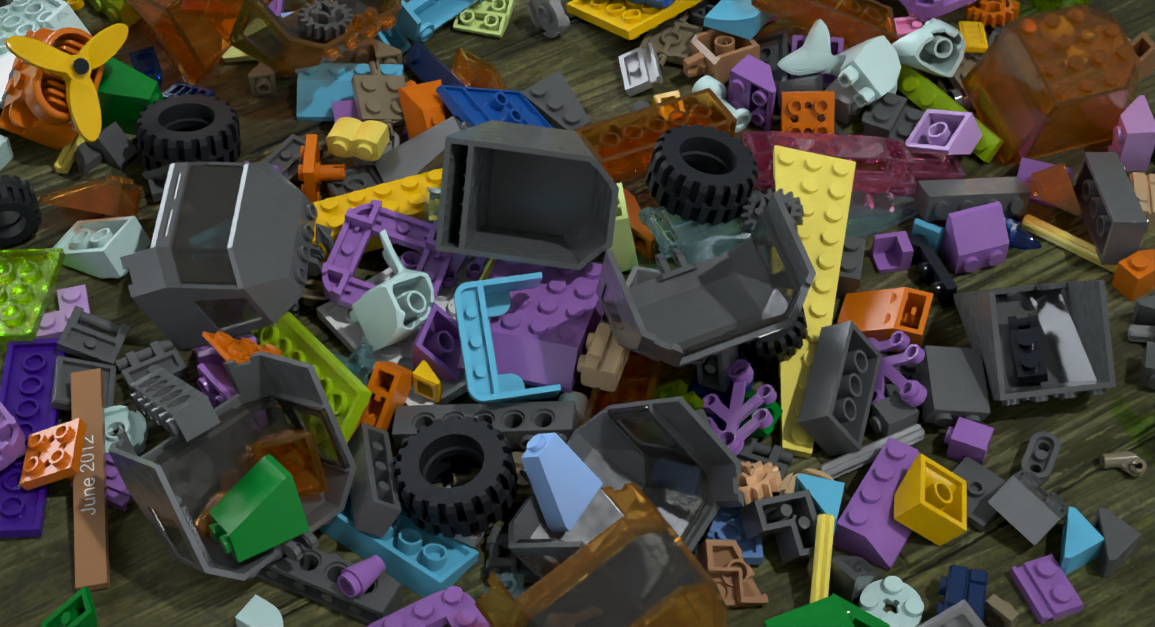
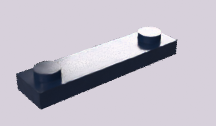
M415 41L403 60V63L424 83L441 79L442 85L470 87L428 48Z

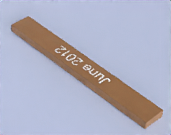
M101 368L71 373L72 420L80 418L87 424L79 473L73 475L75 589L77 592L84 586L88 587L90 591L110 588L103 372Z

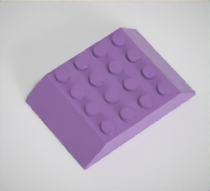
M496 260L488 279L542 272L543 277L538 288L509 291L511 304L508 311L502 316L489 318L498 375L516 374L523 380L524 384L536 387L560 384L562 392H572L580 373L577 371L579 357L581 354L586 355L588 351L586 350L588 335L590 332L595 333L604 314L603 307L596 293L603 264L589 262L578 271ZM461 351L458 370L465 372Z

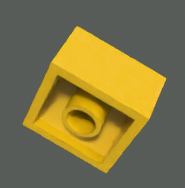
M919 454L895 492L894 520L938 546H942L967 531V481L925 455Z

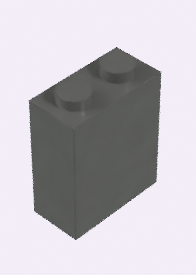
M925 345L923 348L925 351L924 359L920 363L915 364L917 380L927 389L926 399L921 404L923 422L935 423L937 426H947L949 424H956L958 418L962 417L981 424L991 413L981 349Z

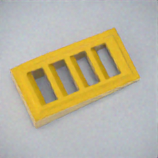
M959 21L957 29L962 33L966 43L964 53H988V44L982 22Z

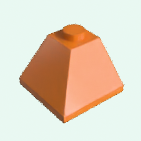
M441 79L397 89L409 140L450 118L448 107L436 92V89L442 85Z

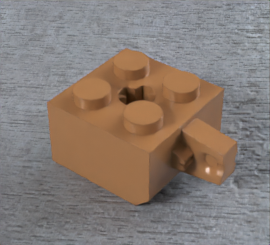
M716 29L695 34L690 41V57L683 60V73L687 77L709 75L722 84H726L729 82L730 70L748 54L760 60V45L753 39H745Z

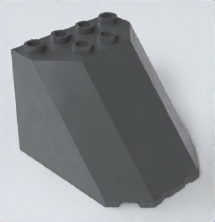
M1105 280L1053 282L953 294L972 349H981L986 386L992 400H999L1002 405L1020 404L1019 398L1021 401L1040 402L1049 400L1048 395L1049 397H1059L1060 399L1077 397L1078 391H1087L1088 395L1106 394V388L1116 387ZM1037 313L1048 381L1018 385L1008 317L1025 318L1028 317V314ZM1030 328L1019 330V333L1030 332Z

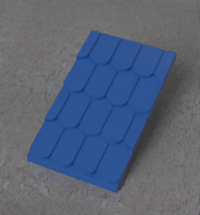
M440 85L436 89V92L454 117H459L462 122L466 121L472 127L490 120L553 128L520 91Z

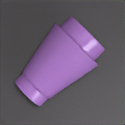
M373 555L342 569L341 575L337 578L340 590L349 598L362 596L381 573L385 571V564L379 556Z

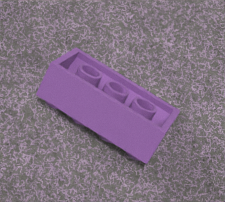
M889 437L836 523L833 540L834 546L855 556H861L864 560L885 570H891L913 531L894 520V495L915 458L920 454L917 449Z

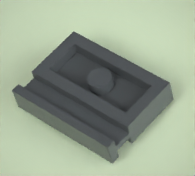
M291 134L262 162H269L271 165L279 166L282 175L295 184L299 180L298 166L303 165L300 158L301 145H305L306 140ZM319 147L321 159L324 156L323 148Z

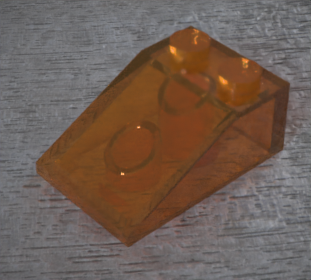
M107 175L106 180L93 179L40 196L38 202L118 217L135 216L137 218L142 186L133 185L134 179Z

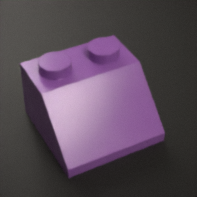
M999 201L948 214L940 252L954 275L972 272L988 266H996L1005 262L1009 238L1002 205Z

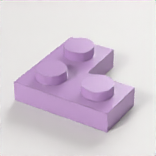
M85 284L57 290L59 311L31 316L34 339L60 338L75 306L84 308V312L91 314ZM79 322V325L93 329V327Z

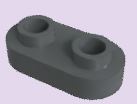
M1049 432L1035 433L1029 441L1019 471L1022 469L1026 473L1031 471L1042 480L1043 484L1046 483L1050 478L1061 447L1059 439Z

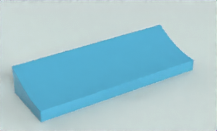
M721 0L705 16L703 26L751 40L786 0Z
M350 492L344 510L336 515L331 523L318 528V530L364 560L373 555L379 556L386 567L384 573L423 598L453 586L478 561L479 556L477 550L463 542L444 537L441 533L436 536L427 533L426 528L420 529L417 527L413 520L408 518L402 503H400V514L383 538L363 533L355 529Z

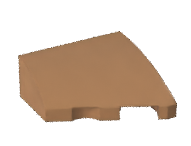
M706 539L697 546L702 608H736L768 604V597L766 593L761 594L752 577L755 574L750 565L743 560L742 551L736 540Z

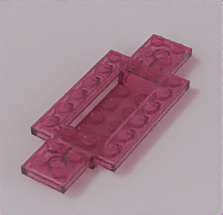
M741 131L740 136L743 146H748L753 156H755L759 170L755 186L760 189L775 187V180L773 179L774 145L849 161L863 160L867 163L881 161L882 171L855 170L852 192L860 191L870 195L891 193L896 196H905L907 194H916L917 181L965 179L966 177L955 154L908 151L904 140L875 136L781 131Z

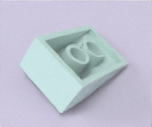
M135 216L80 220L67 231L46 256L51 261L99 278L118 279L129 271V269L123 270L120 257L145 250L151 243V240Z

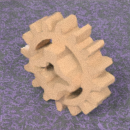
M744 461L741 462L742 475H738L739 493H743L745 505L763 497H773L772 492L780 491L779 486H782V479L778 466H772V462L764 465L762 461H757L754 464H751L750 461L746 463Z

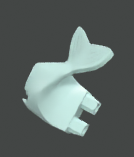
M932 18L931 21H926L922 28L891 44L898 53L901 65L945 78L953 77L963 60L966 48L963 35L958 29L935 18ZM897 82L896 85L889 91V93L896 94Z
M822 19L816 20L808 33L803 47L785 56L777 64L783 71L791 75L801 76L823 72L836 76L837 81L842 87L848 88L852 85L857 91L853 96V101L859 108L873 103L889 92L896 85L901 70L898 53L884 35L866 40L835 56L832 55L829 30Z
M385 229L380 232V238L384 247L382 255L396 275L367 291L358 301L352 304L353 310L349 314L353 324L361 325L365 334L361 340L365 351L372 350V352L408 338L426 322L434 303V289L429 275L425 272L410 270L405 267L395 253Z

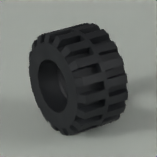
M2 174V177H0V246L9 248L14 244H22L23 240L28 241L32 238L33 233H37L39 230L38 226L42 223V214L34 188L29 185V182L25 179L21 180L20 177L15 175L11 178L7 174Z
M783 287L771 315L785 319L796 293H790L788 287ZM803 306L793 326L741 344L738 348L743 350L746 357L753 356V360L758 363L762 359L765 360L766 364H772L775 359H778L780 363L785 361L784 356L786 355L791 358L796 354L795 348L801 349L803 346L802 339H806L807 322ZM753 327L739 332L737 337L754 332L757 329Z

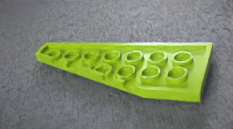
M247 300L243 307L246 319L260 316ZM289 311L274 325L252 330V333L257 334L259 338V345L272 344L281 349L283 357L313 365L345 441L348 443L364 409L369 403L372 392ZM286 410L284 413L287 421L293 422L295 427L293 435L296 442L308 454L313 453L314 450ZM303 410L326 450L330 454L341 457L324 418L321 415Z

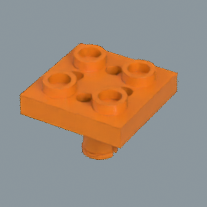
M781 92L780 144L782 146L834 144L835 92ZM804 130L806 133H809L810 131L811 133L809 135H805Z
M306 134V143L301 145L300 158L303 165L298 166L299 181L304 182V184H301V191L313 203L320 199L321 181L346 180L345 164L321 165L317 134Z
M78 418L30 434L20 485L28 491L64 478L72 482L73 475L79 473L87 424Z

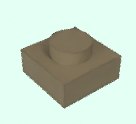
M993 594L985 602L983 621L991 627H1015L1020 613L1009 602L1003 601Z

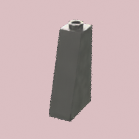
M452 116L384 153L379 160L373 162L384 183L443 168L445 137L472 126L468 122H461Z

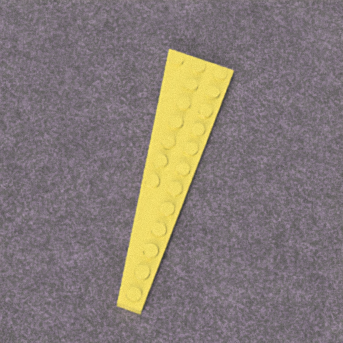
M774 145L773 179L775 180V192L781 188L785 195L791 191L794 198H800L804 216L802 217L803 225H797L798 235L816 272L803 304L807 322L806 339H802L803 346L801 349L795 348L796 354L791 358L788 355L784 356L785 361L780 362L778 366V378H780L779 406L783 410L779 417L780 446L783 447L784 451L794 453V456L810 459L814 439L797 422L821 328L832 325L856 162ZM775 246L776 267L779 272L785 271L786 268ZM789 288V289H790V293H792V292H795V293H796V290H795V289ZM777 316V323L784 321L783 318Z

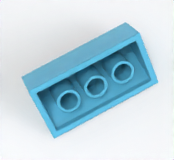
M300 62L297 77V121H334L332 102L355 99L351 83L353 75H371L369 64ZM380 64L381 74L404 76L403 65Z

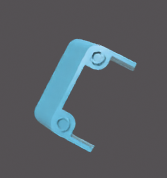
M391 0L389 14L404 36L414 42H425L433 35L435 30L476 2H484L485 0H411L408 3L404 0Z
M542 272L465 282L456 289L454 306L467 389L473 400L479 403L527 402L554 398L561 391L560 384L525 389L523 380L516 374L498 375L489 318L502 316L508 311L511 304L509 291L538 288L543 278Z

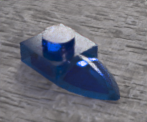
M154 46L129 53L134 69L157 81L160 89L162 69Z
M1004 216L1009 247L1025 250L1041 248L1042 245L1033 235L1020 228L1021 221Z

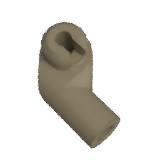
M1130 451L1100 455V464L1103 469L1118 467L1129 475L1136 477L1142 476L1147 470L1146 462Z

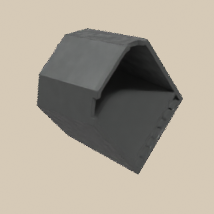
M490 120L452 133L445 137L435 251L580 271L590 261L612 247L619 187L576 131Z

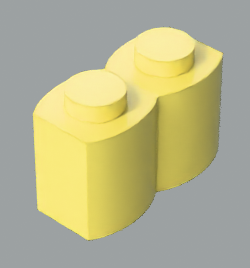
M341 117L335 122L326 140L328 152L334 156L342 158L354 156L364 161H376L381 157L390 138L388 125L374 120L362 122L351 117Z

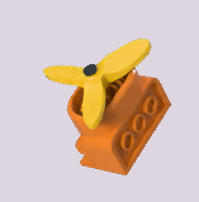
M116 23L98 32L93 37L81 29L66 27L56 31L47 28H41L36 32L27 30L25 37L11 36L7 38L4 44L16 56L12 64V69L15 71L13 78L8 80L4 92L7 94L0 117V128L55 150H59L72 143L78 133L85 141L89 143L94 142L99 137L102 126L97 91L102 78L104 64L124 44L128 36V26L123 23Z

